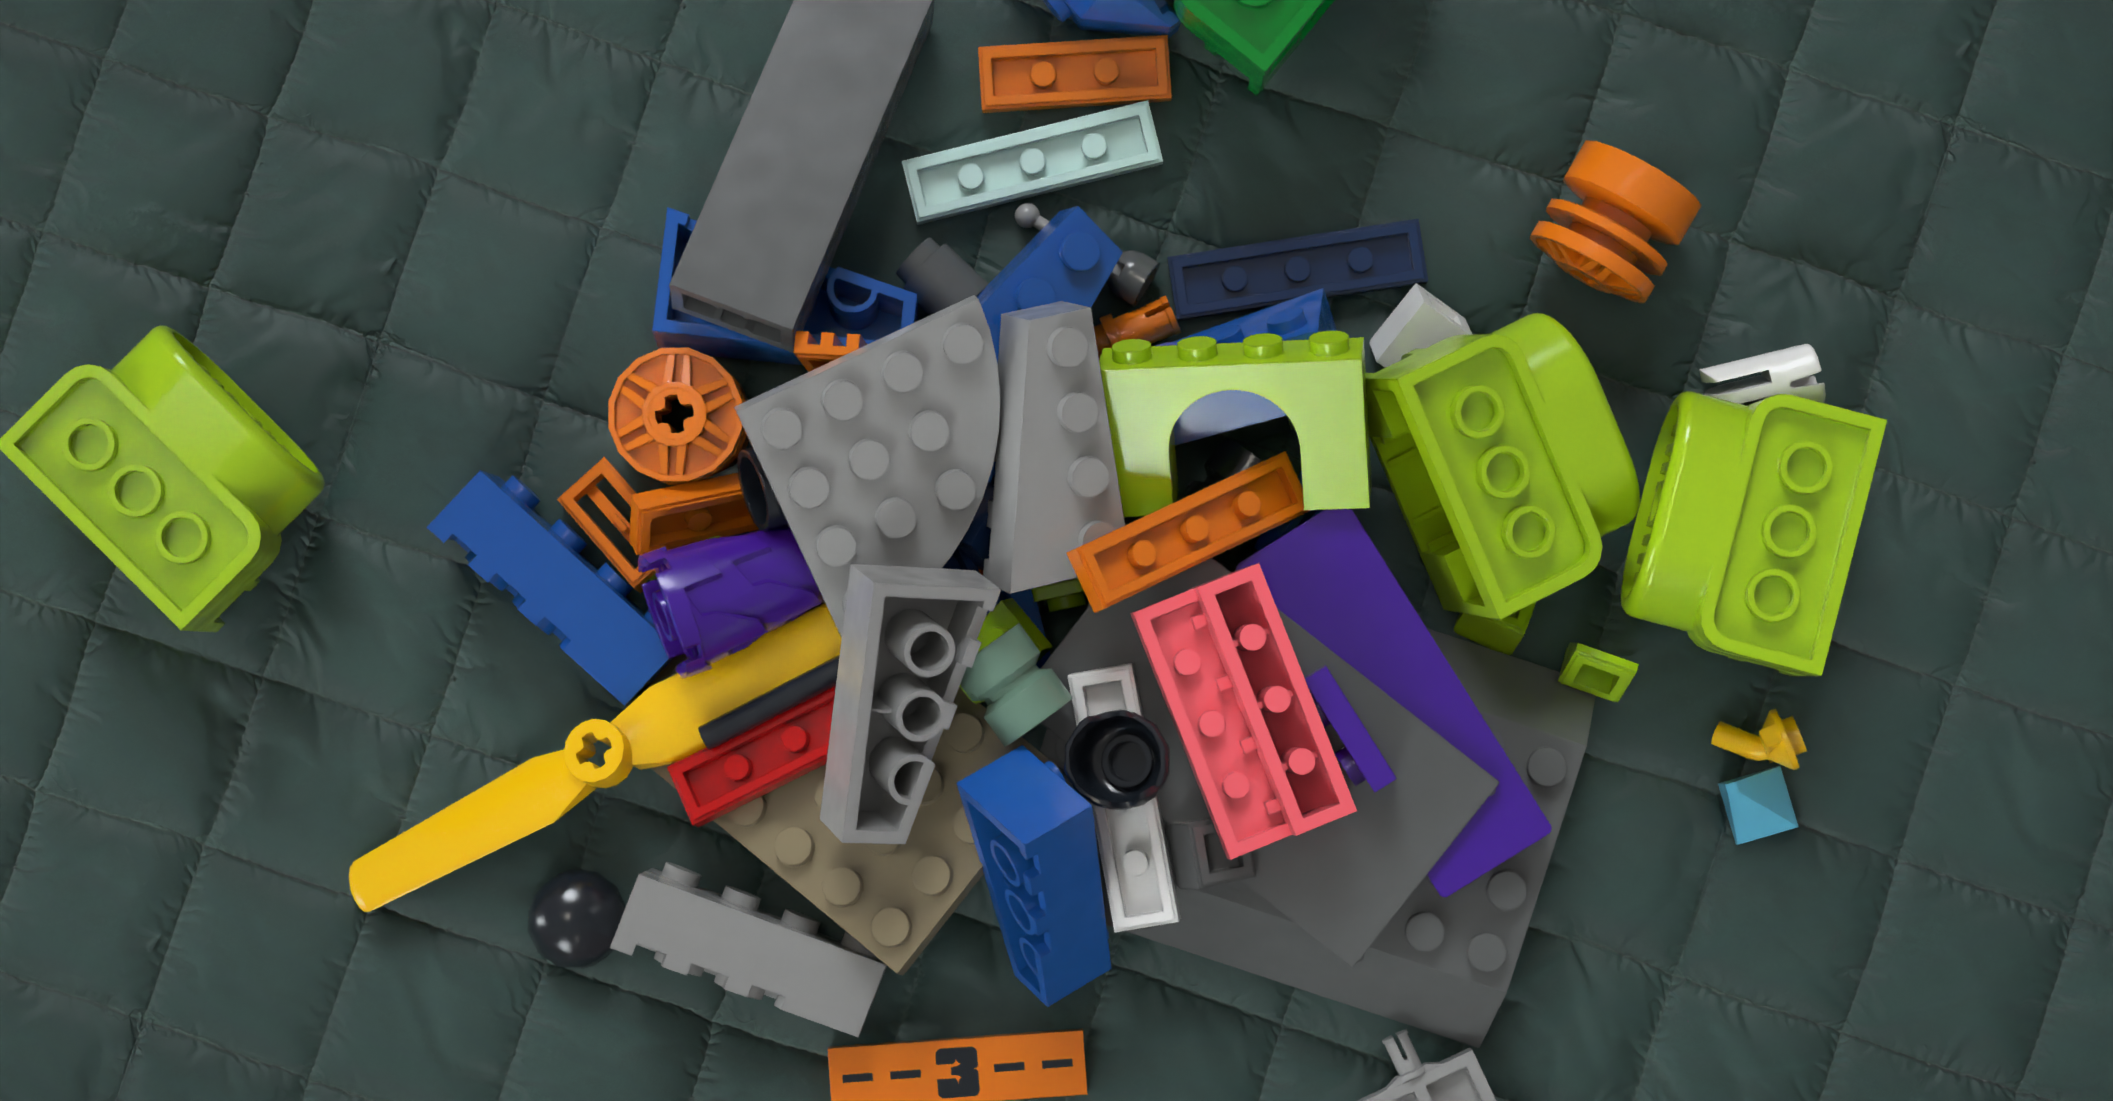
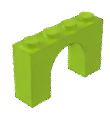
M1322 331L1312 334L1309 340L1283 341L1279 335L1263 333L1248 336L1240 343H1217L1216 339L1212 337L1194 336L1180 340L1177 345L1151 346V343L1147 340L1127 339L1114 343L1112 348L1102 349L1099 363L1124 517L1146 516L1177 501L1179 489L1174 425L1179 416L1192 403L1211 393L1226 390L1247 391L1265 397L1276 404L1292 422L1300 444L1304 510L1370 508L1372 478L1364 337L1349 338V335L1342 331Z

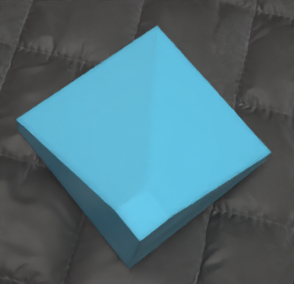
M1781 766L1718 783L1736 845L1799 827Z

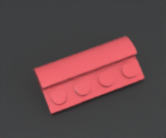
M1259 563L1208 581L1130 613L1227 859L1232 860L1291 835H1300L1357 811Z

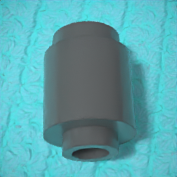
M931 237L922 242L907 257L896 272V275L905 283L903 289L916 293L918 305L929 315L970 296H977L989 284L949 245L945 243L940 247Z

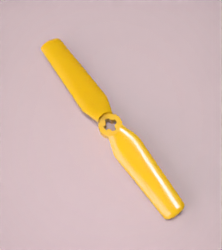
M824 603L807 611L789 623L763 634L748 647L711 664L713 669L688 678H682L677 673L650 686L611 722L591 719L580 723L571 731L565 741L563 750L527 760L358 858L352 863L349 871L350 890L356 904L364 912H370L555 823L597 789L595 787L609 788L618 785L628 777L633 767L643 770L673 764L706 748L698 730L699 726L840 655L841 636L826 604ZM598 740L612 747L604 753L605 764L602 767L588 761V759L596 754L594 743Z

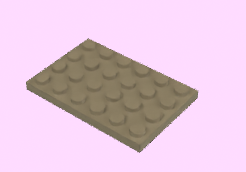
M822 602L821 604L813 607L812 609L824 604L825 602ZM686 654L674 657L650 686L677 674L675 670L677 665L688 660ZM960 687L953 702L957 705V709L949 730L943 729L932 758L935 767L906 844L842 843L820 820L826 764L713 820L895 973L902 976L984 874L982 870L983 865L978 857L956 783L1021 745L1025 746L1043 763L1047 761L1054 763L1022 736L1004 747L984 719L987 708L981 703H973ZM672 764L651 768L676 789L667 769ZM1055 764L1063 775L1065 771Z

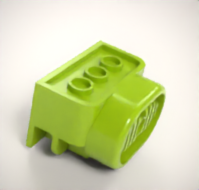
M1533 313L1490 334L1448 337L1427 348L1414 349L1404 354L1400 361L1376 373H1366L1369 437L1444 610L1501 620L1590 574L1601 559L1603 547L1601 537L1630 523L1635 518L1640 504V490L1636 470L1626 443L1588 357L1572 334L1554 318L1541 313Z
M164 325L154 327L112 370L87 364L77 366L64 374L0 438V450L181 631L218 632L226 624L219 616L244 591H251L260 582L259 576L273 563L280 552L282 542L280 533L323 491L325 485L321 472L304 451L218 365L183 335Z
M1692 391L1679 394L1671 404L1658 435L1631 535L1621 584V605L1624 612L1634 618L1687 631L1689 638L1698 647L1708 652L1728 656V658L1738 661H1747L1777 669L1779 673L1789 676H1822L1887 420L1787 394H1777L1748 406Z

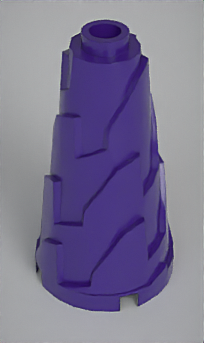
M783 526L766 532L760 530L739 536L710 538L667 550L665 546L639 555L638 558L639 572L655 568L657 579L641 585L654 626L668 658L670 659L684 653L688 660L677 665V669H675L682 678H688L713 669L711 664L748 647L763 634L789 623L824 602L789 526Z

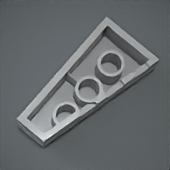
M865 564L850 565L820 820L842 843L906 844L935 767L932 758L943 729L949 730L957 709V705L953 702L966 668H972L981 642L977 638L988 610L993 612L1001 592L998 586L976 570Z
M670 862L665 863L663 871L651 868L638 874L611 943V949L632 956L636 945L654 951L655 955L653 958L660 962L664 968L686 976L687 974L702 976L705 971L715 975L714 982L725 990L757 1000H762L764 995L776 999L774 1006L780 1010L859 1037L887 965L849 933L845 932L842 940L839 941L819 933L818 929L821 922L800 912L785 908L781 918L760 910L758 907L761 898L732 886L725 885L722 894L698 885L702 875Z

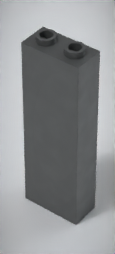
M793 0L669 284L672 309L793 353L796 331H803L932 27L934 0Z

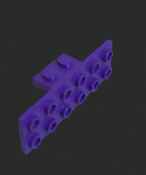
M1352 509L1324 510L1236 566L1237 571L1259 563L1276 607L1500 782L1496 787L1495 794L1485 800L1428 872L1427 876L1440 896H1450L1550 834L1552 827ZM1326 664L1304 677L1324 728L1332 724L1345 747L1335 752V755L1355 787L1367 780L1375 793L1395 781L1397 778L1384 759Z

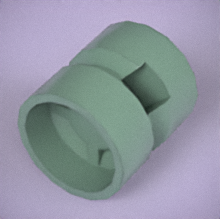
M1020 623L977 653L972 668H966L960 683L972 701L985 700L988 706L984 719L1004 747L1030 731L1073 698L1052 668H1038L1036 662L1040 651Z

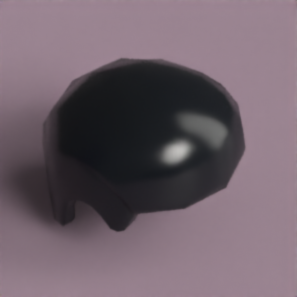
M1121 709L1104 712L1094 716H1087L1079 722L1065 744L1064 771L1075 791L1093 805L1109 810H1127L1144 805L1155 798L1159 790L1163 789L1170 774V747L1157 724L1137 713Z
M570 869L556 875L544 884L534 896L528 911V933L538 954L557 967L589 968L607 958L614 951L610 946L626 906L617 886L599 873L582 869L578 871Z

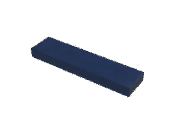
M1419 218L1167 257L1177 321L1268 308L1324 288L1328 299L1413 286L1415 283L1418 285L1426 284L1428 282Z

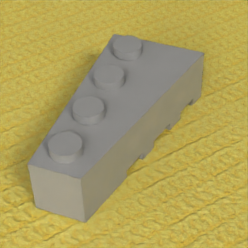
M1059 301L1001 314L998 354L1001 398L999 435L994 457L996 463L993 500H988L986 527L991 528L989 559H984L983 576L1002 591L1009 594L1077 578L1066 553L1125 526L1091 307Z

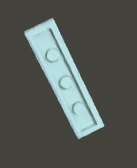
M1148 100L902 161L917 225L1163 164Z

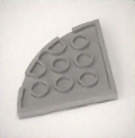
M975 295L734 407L841 639L851 564L942 569L968 531L983 499L996 452L1001 398L998 364L991 332L980 301Z

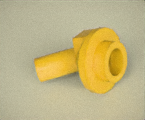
M1776 708L1769 711L1762 729L1759 730V736L1720 721L1711 740L1712 745L1755 761L1769 760L1770 763L1775 762L1792 770L1800 768L1796 755L1807 752L1793 716L1781 720Z

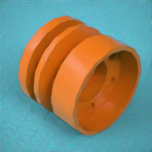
M1586 140L1563 180L1583 203L1579 205L1571 201L1552 198L1546 208V212L1557 224L1538 221L1529 239L1537 248L1553 259L1558 267L1580 282L1604 293H1612L1633 302L1645 303L1655 285L1642 272L1661 276L1668 265L1662 255L1647 243L1648 240L1652 239L1660 243L1679 245L1702 205L1696 196L1683 185L1654 166L1614 146L1598 141Z
M689 347L660 348L638 357L618 377L608 401V429L618 453L638 472L670 486L704 480L736 465L738 454L741 450L746 449L749 439L734 407L748 401L742 385L713 357ZM677 399L685 408L694 410V416L684 420V431L679 433L670 424L662 423V415L672 412L671 402Z

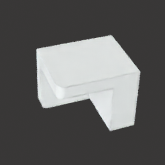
M1415 283L1374 334L1369 344L1376 362L1386 368L1400 361L1404 354L1414 349L1427 348L1448 337L1473 334L1463 316Z

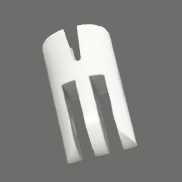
M1802 344L1699 369L1701 381L1704 383H1716L1761 372L1759 376L1718 385L1705 391L1707 396L1738 404L1768 398L1777 394L1794 395L1824 403L1826 397L1825 384L1817 383L1813 375L1822 371L1815 349L1810 344Z

